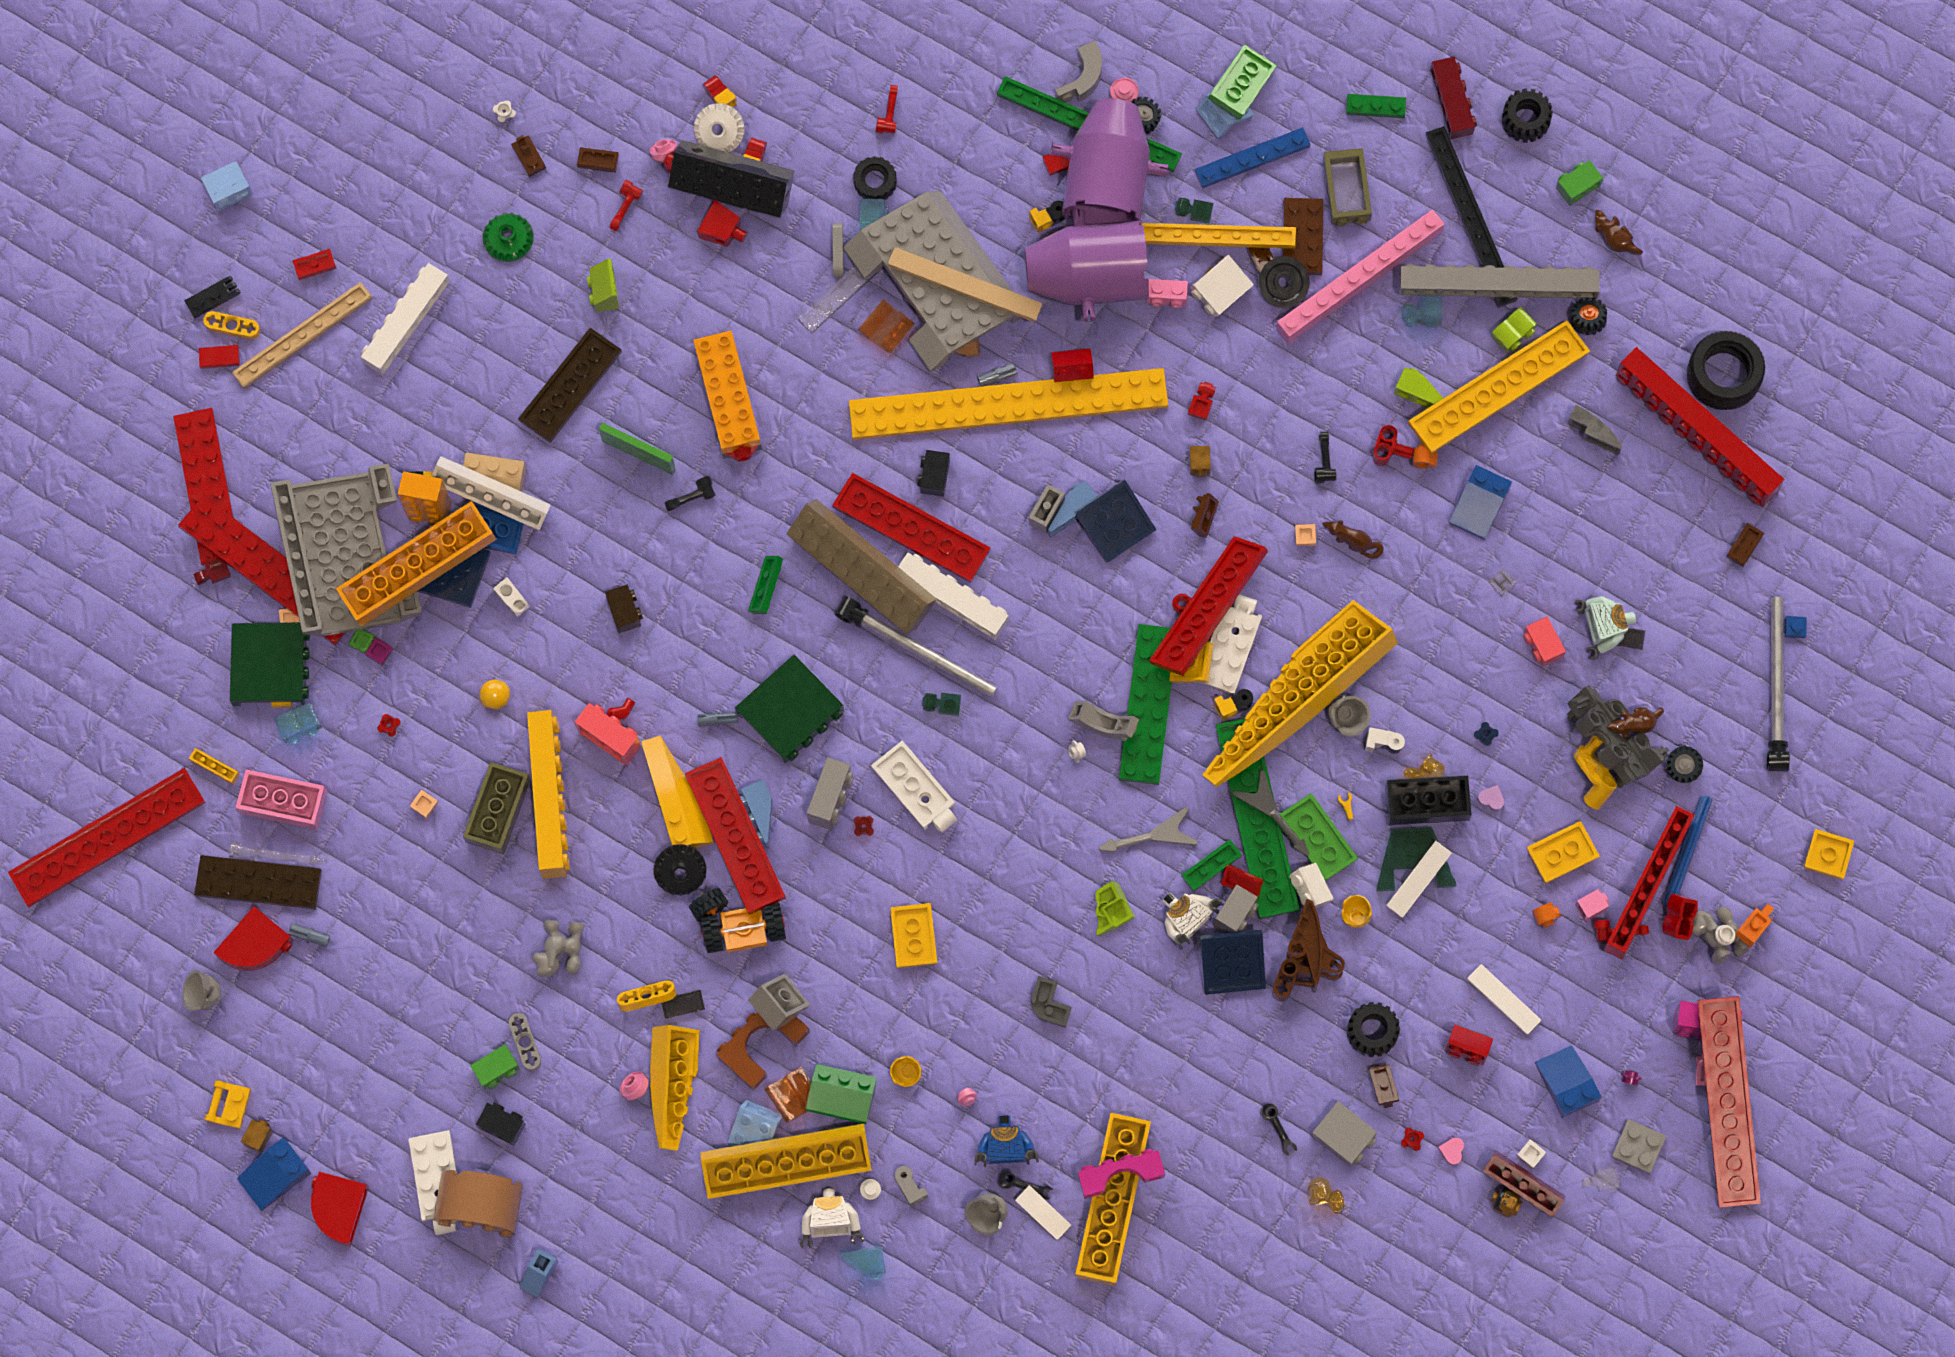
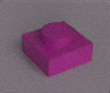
M375 638L365 652V655L383 666L394 649L380 639Z

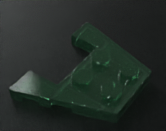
M1432 827L1391 830L1376 892L1395 891L1394 870L1414 869L1435 841L1438 842ZM1445 862L1436 873L1437 888L1456 887V881L1452 876L1450 867Z

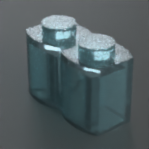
M312 703L305 704L274 718L284 743L294 744L303 735L313 736L322 728Z

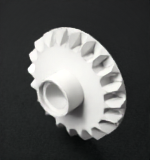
M711 104L702 109L694 122L695 139L699 145L729 153L737 148L743 139V119L737 110L727 104ZM715 124H720L723 127L722 134L719 135L714 132Z

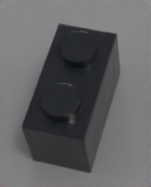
M926 450V455L921 457L920 468H923V473L918 475L917 481L921 494L944 497L950 453Z
M495 1102L493 1105L487 1103L476 1123L477 1128L515 1146L526 1125L524 1120H522L523 1116L513 1111L509 1114L504 1111L505 1108Z

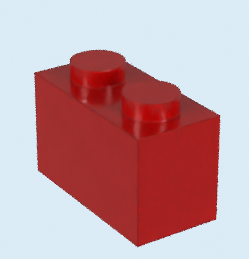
M1091 348L1051 352L1054 382L1094 378Z

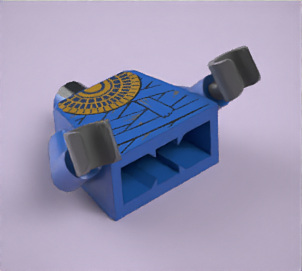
M1003 1115L998 1116V1127L990 1128V1132L984 1134L977 1148V1154L975 1155L974 1165L976 1166L979 1161L984 1163V1167L987 1164L1022 1162L1030 1165V1159H1036L1037 1163L1039 1159L1034 1144L1026 1132L1020 1131L1018 1126L1011 1127L1010 1116Z

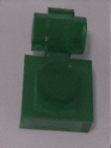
M1179 198L1175 203L1174 210L1178 216L1186 217L1190 213V220L1210 224L1213 203L1194 199L1192 206L1189 199Z
M925 693V697L922 698L924 711L934 712L935 708L939 707V714L959 716L961 695L941 693V699H938L936 694Z

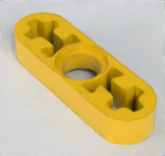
M214 311L208 312L203 318V322L209 331L250 340L256 339L260 335L258 323L251 319ZM213 318H215L216 321L220 323L214 322L213 325H211L209 320H213ZM228 322H237V327L234 330L227 329ZM251 326H253L255 331H251V333H248L247 329H244H250Z
M666 980L622 992L617 997V1003L621 1011L629 1012L670 1001L676 996L677 992L674 983ZM645 994H652L647 999L642 998V996Z

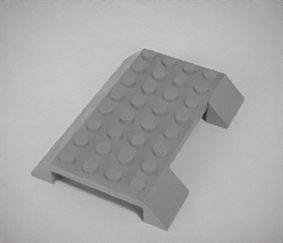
M941 191L921 194L861 229L843 247V250L864 279L879 272L883 264L925 324L909 339V342L930 372L947 363L948 356L1010 320L1013 324L1021 319L1019 316L887 267L892 252L896 247L1013 292Z
M389 463L370 466L366 473L292 485L290 480L270 483L302 634L322 637L398 624L422 613L416 591L361 627L336 590L337 587L386 556L377 511L397 502Z

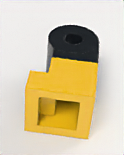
M1054 201L1050 207L1039 212L1037 208L1029 211V219L1037 233L1065 220L1062 214V201Z
M1241 689L1236 695L1226 700L1223 699L1222 695L1215 698L1213 705L1221 721L1249 709L1253 702V694L1248 689Z

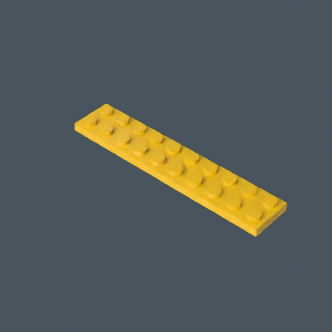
M1566 320L1413 417L1407 424L1431 455L1588 355L1590 350Z

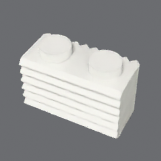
M1317 863L1299 868L1290 874L1289 878H1291L1292 885L1297 889L1298 896H1300V901L1303 905L1309 899L1313 901L1315 908H1319L1334 899Z

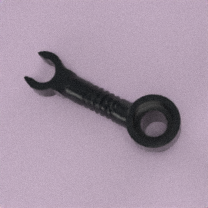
M1320 432L1319 443L1323 467L1315 468L1314 470L1316 484L1324 483L1325 481H1336V469H1331L1329 433Z
M705 476L695 482L698 490L666 501L667 511H672L686 502L688 503L702 496L705 500L713 498L716 494L712 488L713 483L710 476Z
M1265 1104L1261 1108V1116L1272 1123L1282 1142L1284 1154L1289 1155L1286 1150L1288 1145H1292L1293 1149L1297 1151V1146L1291 1142L1277 1117V1107L1273 1104ZM1270 1108L1273 1110L1272 1116L1268 1115V1110Z
M1010 1172L1000 1174L997 1179V1183L1002 1189H1009L1015 1186L1025 1190L1030 1185L1043 1199H1051L1043 1193L1045 1189L1053 1190L1051 1186L1043 1187L1015 1178V1175ZM1006 1176L1010 1178V1183L1006 1182Z

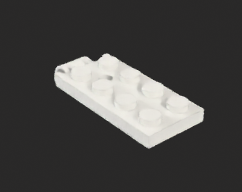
M1239 594L1234 608L1230 607L1210 641L1213 644L1209 683L1201 684L1235 695L1262 619L1260 614L1258 616L1253 615L1258 600ZM1238 628L1239 634L1234 635L1232 629Z
M903 741L871 765L875 773L924 830L932 822L937 830L942 833L957 821V818L949 809L951 806L954 808L956 803ZM927 796L929 801L923 803L921 801L922 797Z
M449 1130L409 1138L422 1222L434 1219L437 1202L435 1192L439 1190L442 1171L455 1170L457 1174ZM433 1221L435 1235L457 1231L456 1223L446 1227L438 1225V1221Z

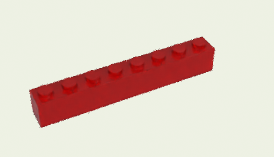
M1678 806L1675 807L1606 944L1605 952L1621 960L1624 959L1695 814Z

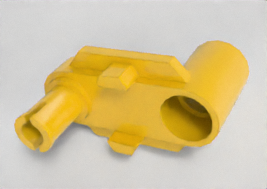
M1592 736L1586 745L1579 746L1574 753V758L1593 783V786L1583 797L1584 801L1589 807L1599 810L1617 788V783L1608 771L1609 769L1602 765L1595 754L1597 749L1603 744L1602 740L1597 736Z

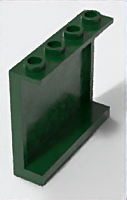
M300 622L232 624L230 703L232 706H241V703L301 702L302 705H305V699L309 698V689L306 687V679H309V668L306 667V660L310 658V651L307 648V641H310V635L302 634Z
M794 654L735 707V711L740 718L743 717L780 755L783 762L786 763L787 761H793L799 755L798 751L803 747L807 748L814 741L813 738L818 733L820 735L828 729L830 722L833 720L837 721L844 714V705Z

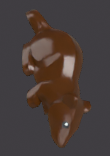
M1596 210L1595 230L1596 232L1601 231L1605 236L1610 249L1616 252L1628 251L1639 256L1642 255L1643 251L1634 245L1632 241L1633 236L1625 226L1619 227L1620 221L1616 216L1613 217V221H1610L1601 210Z
M1342 520L1322 523L1325 529L1332 535L1337 536L1336 542H1345L1352 551L1360 552L1361 555L1370 559L1378 558L1383 553L1384 548L1380 542H1372L1367 533L1343 525ZM1373 548L1378 550L1375 554L1365 552Z
M1640 707L1635 708L1633 714L1623 711L1620 715L1624 719L1611 722L1607 728L1617 734H1622L1624 738H1627L1628 733L1631 732L1649 733L1656 726V721L1664 713V709L1660 707L1655 712H1652L1648 708Z

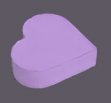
M1496 785L1481 791L1478 795V802L1482 806H1489L1493 811L1502 809L1504 799L1499 786Z

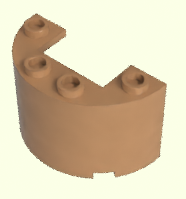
M455 1170L442 1171L433 1221H438V1225L450 1227L451 1224L460 1222L463 1227L474 1228V1225L482 1226V1230L500 1232L499 1236L511 1238L516 1232L523 1184L520 1182L512 1184V1179L481 1172L462 1171L456 1174Z

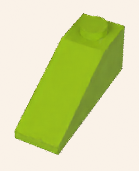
M1404 368L1396 385L1395 395L1425 408H1429L1443 399L1440 393L1418 370Z

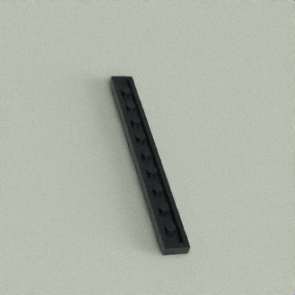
M1445 126L1426 132V138L1481 267L1492 265L1495 268H1503L1504 265ZM1494 297L1498 307L1518 300L1517 297Z

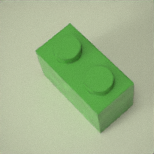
M1590 160L1586 163L1581 162L1574 167V171L1569 174L1566 172L1558 178L1556 189L1568 205L1571 206L1600 187L1603 177Z
M506 1044L470 1065L484 1090L495 1088L500 1084V1080L505 1077L509 1079L515 1076L517 1070L520 1069Z

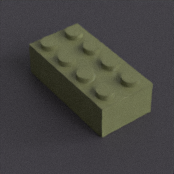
M490 762L463 835L466 843L504 855L531 781L529 774Z

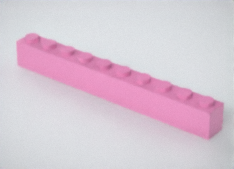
M1432 209L1277 321L1276 330L1287 344L1291 343L1443 233L1444 222Z

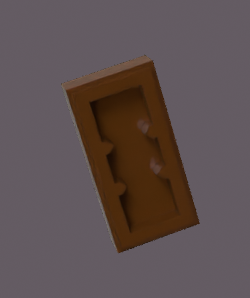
M580 147L577 168L616 173L619 152Z
M1246 247L1260 276V272L1265 264L1274 259L1269 248Z
M1747 523L1726 557L1744 567L1762 539L1764 532Z

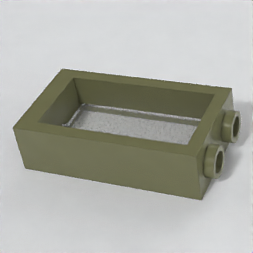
M1363 148L1324 152L1323 165L1331 224L1345 226L1348 223L1365 224L1371 221L1372 211Z

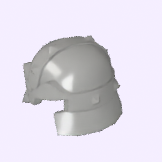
M1343 696L1328 709L1331 725L1346 736H1356L1362 733L1370 721L1368 704L1357 696Z
M199 970L190 972L183 985L182 998L184 1006L189 1011L198 1009L212 1010V1007L222 1000L219 982L212 976Z
M983 1193L967 1203L965 1218L975 1231L985 1235L996 1234L1001 1229L1002 1222L1008 1216V1205L1003 1198L996 1194Z

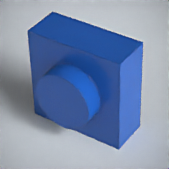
M1786 616L1785 637L1806 638L1807 617Z

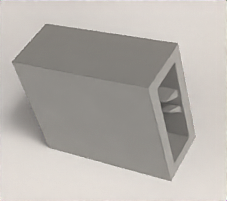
M1339 1101L1311 1135L1349 1167L1353 1163L1357 1165L1364 1157L1362 1152L1365 1148L1370 1149L1377 1141L1375 1138L1377 1131Z

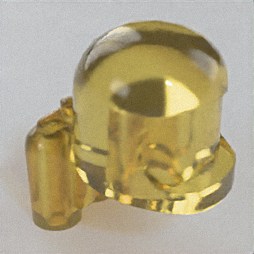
M1429 753L1419 769L1407 767L1403 775L1409 779L1443 777L1445 766L1434 759L1432 754Z
M1318 1177L1309 1182L1310 1205L1328 1203L1335 1214L1341 1213L1342 1209L1346 1207L1342 1192L1337 1189L1333 1193L1330 1182L1327 1179Z

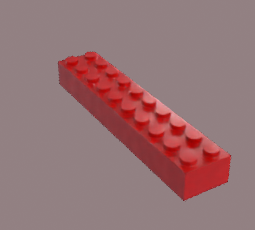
M1637 346L1620 362L1616 373L1617 380L1623 386L1627 385L1636 398L1642 399L1647 403L1646 406L1649 410L1657 412L1666 425H1671L1676 429L1678 436L1683 439L1686 438L1695 451H1700L1706 456L1705 459L1711 465H1716L1725 478H1730L1735 482V486L1740 491H1745L1754 504L1760 505L1763 508L1779 492L1785 479Z

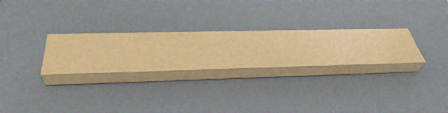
M896 247L887 267L1034 323L1043 304Z
M361 282L234 370L232 374L244 389L368 303L373 299Z

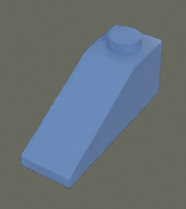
M1087 481L1082 484L1079 482L1071 488L1048 528V536L1050 538L1077 521L1078 517L1074 512L1097 497Z

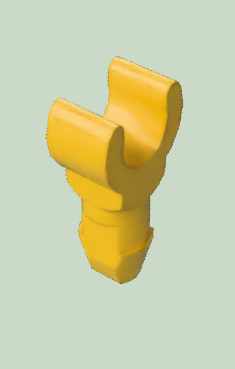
M1351 793L1347 795L1348 801H1342L1341 796L1338 795V803L1343 807L1349 821L1353 820Z

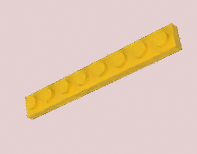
M1141 223L1144 227L1146 244L1295 249L1296 227Z

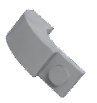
M1096 41L1077 48V56L1084 69L1083 73L1077 80L1055 89L1056 99L1069 102L1076 96L1078 101L1081 102L1095 91L1102 73V56Z
M1075 701L1068 717L1069 721L1088 731L1120 741L1132 738L1139 721L1134 716H1119L1105 712L1087 701Z

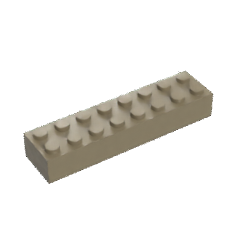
M817 499L806 503L786 533L906 634L918 628L937 600Z

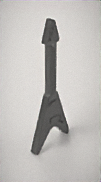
M1263 770L1260 771L1259 790L1257 793L1233 792V796L1268 817H1272L1292 841L1294 849L1307 857L1309 856L1305 840H1300L1277 812L1278 810Z

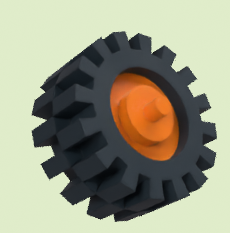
M1585 297V301L1581 298L1579 303L1577 301L1574 303L1571 312V324L1576 331L1580 329L1579 333L1581 334L1585 331L1586 335H1589L1590 332L1595 335L1596 331L1601 332L1602 328H1605L1607 309L1604 303L1601 305V300L1596 302L1594 297H1592V300H1589V297Z
M715 888L706 894L703 893L701 897H697L696 900L692 901L689 909L696 921L700 922L701 917L716 915L719 911H722L727 906L728 901L721 889Z

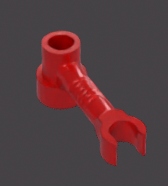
M890 85L886 118H877L875 133L883 134V132L895 134L897 122H893L898 91L897 85Z
M627 179L619 192L626 198L610 223V228L616 232L633 200H639L643 193L642 189L634 186V183Z
M1610 920L1593 921L1597 942L1608 941L1614 928H1610ZM1648 925L1640 926L1636 935H1648Z

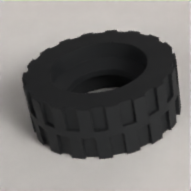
M877 156L868 157L859 162L860 164L856 166L853 174L854 187L858 195L870 202H881V200L888 199L896 189L897 178L894 166L888 160L882 157L878 158ZM871 171H880L884 175L885 181L882 186L872 188L867 185L865 178Z

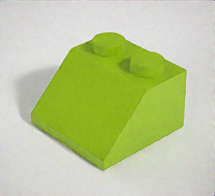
M610 258L589 268L590 275L587 276L588 288L592 287L593 293L589 294L590 305L595 307L596 312L619 309L615 273Z

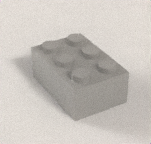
M827 757L807 811L809 823L832 830L833 825L837 826L840 818L839 808L840 806L844 807L847 799L846 789L851 788L854 780L850 764Z

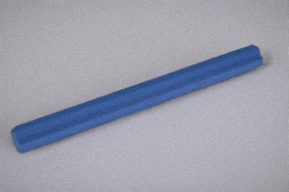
M1702 795L1663 901L1665 907H1667L1671 894L1679 895L1713 801L1709 796Z

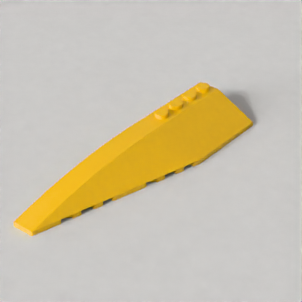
M1352 600L1294 651L1290 662L1282 667L1281 674L1277 679H1273L1269 690L1261 695L1246 715V721L1242 726L1239 725L1237 727L1234 737L1231 741L1226 742L1223 746L1224 750L1214 758L1202 774L1203 777L1215 787H1218L1293 735L1398 644L1393 629Z

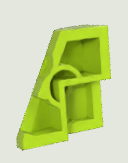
M1111 881L1095 891L1097 901L1096 916L1098 917L1097 936L1117 929L1136 918L1119 883Z

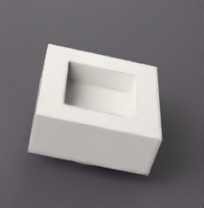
M1530 1139L1517 1154V1157L1533 1169L1546 1154V1151Z

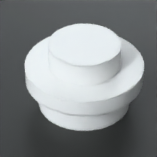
M1721 925L1715 931V939L1721 945H1729L1735 939V931L1728 925Z
M867 1179L861 1184L860 1192L865 1199L874 1200L880 1195L881 1187L876 1180Z

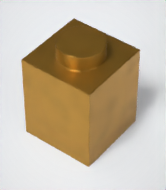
M1190 446V475H1195V477L1210 475V446Z
M252 1119L240 1142L262 1154L273 1133L272 1129L269 1128L270 1124L261 1119L258 1122Z

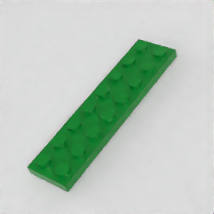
M1139 624L1127 716H1134L1139 721L1132 738H1127L1123 742L1119 780L1159 785L1172 682L1169 681L1170 671L1152 665L1149 660L1171 628L1144 624Z

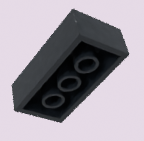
M1468 775L1387 780L1388 825L1470 821L1472 813Z

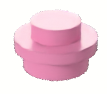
M972 1088L963 1089L957 1094L959 1105H972L977 1098V1093Z

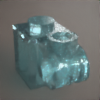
M1423 296L1421 308L1416 310L1413 304L1405 305L1401 314L1405 325L1415 327L1417 324H1421L1429 328L1440 326L1442 321V297Z

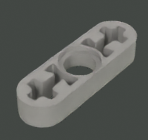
M833 223L834 278H844L843 223Z
M513 1014L509 1019V1027L521 1061L527 1070L535 1071L541 1066V1058L528 1021L523 1014ZM515 1019L524 1020L521 1026L523 1031L528 1030V1032L520 1033L518 1027L513 1026L516 1023ZM522 1037L531 1039L530 1045L526 1048L519 1045ZM530 1051L534 1059L537 1058L534 1066H531L530 1063L526 1064L529 1058L527 1053L523 1055L522 1052Z

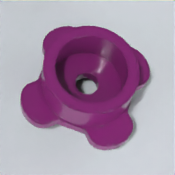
M1626 1070V1073H1621V1076H1623L1622 1082L1638 1085L1639 1080L1642 1079L1638 1076V1072Z

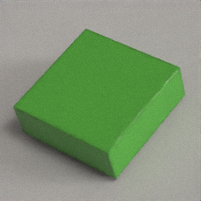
M357 630L348 645L365 654L376 636L365 630Z

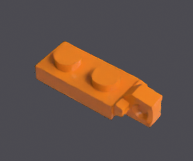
M1769 904L1762 911L1756 908L1737 930L1735 936L1749 947H1752L1772 922V919L1768 916L1774 908Z

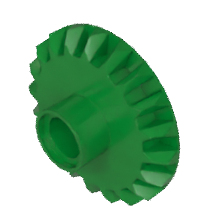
M512 212L510 214L496 215L495 218L489 220L483 232V244L486 251L493 258L505 262L515 261L525 256L531 249L534 240L532 227L526 218L524 219ZM505 233H512V236L509 238L503 237Z

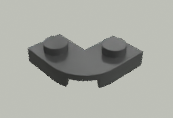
M1038 976L1031 1000L1033 1012L1042 1021L1066 1028L1072 1007L1053 1002L1058 982Z

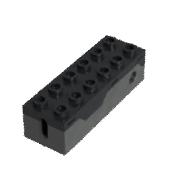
M684 140L681 141L675 150L667 154L664 162V167L670 174L668 184L670 188L780 218L788 206L795 170Z

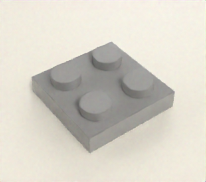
M1628 1119L1612 1154V1158L1650 1174L1666 1135Z

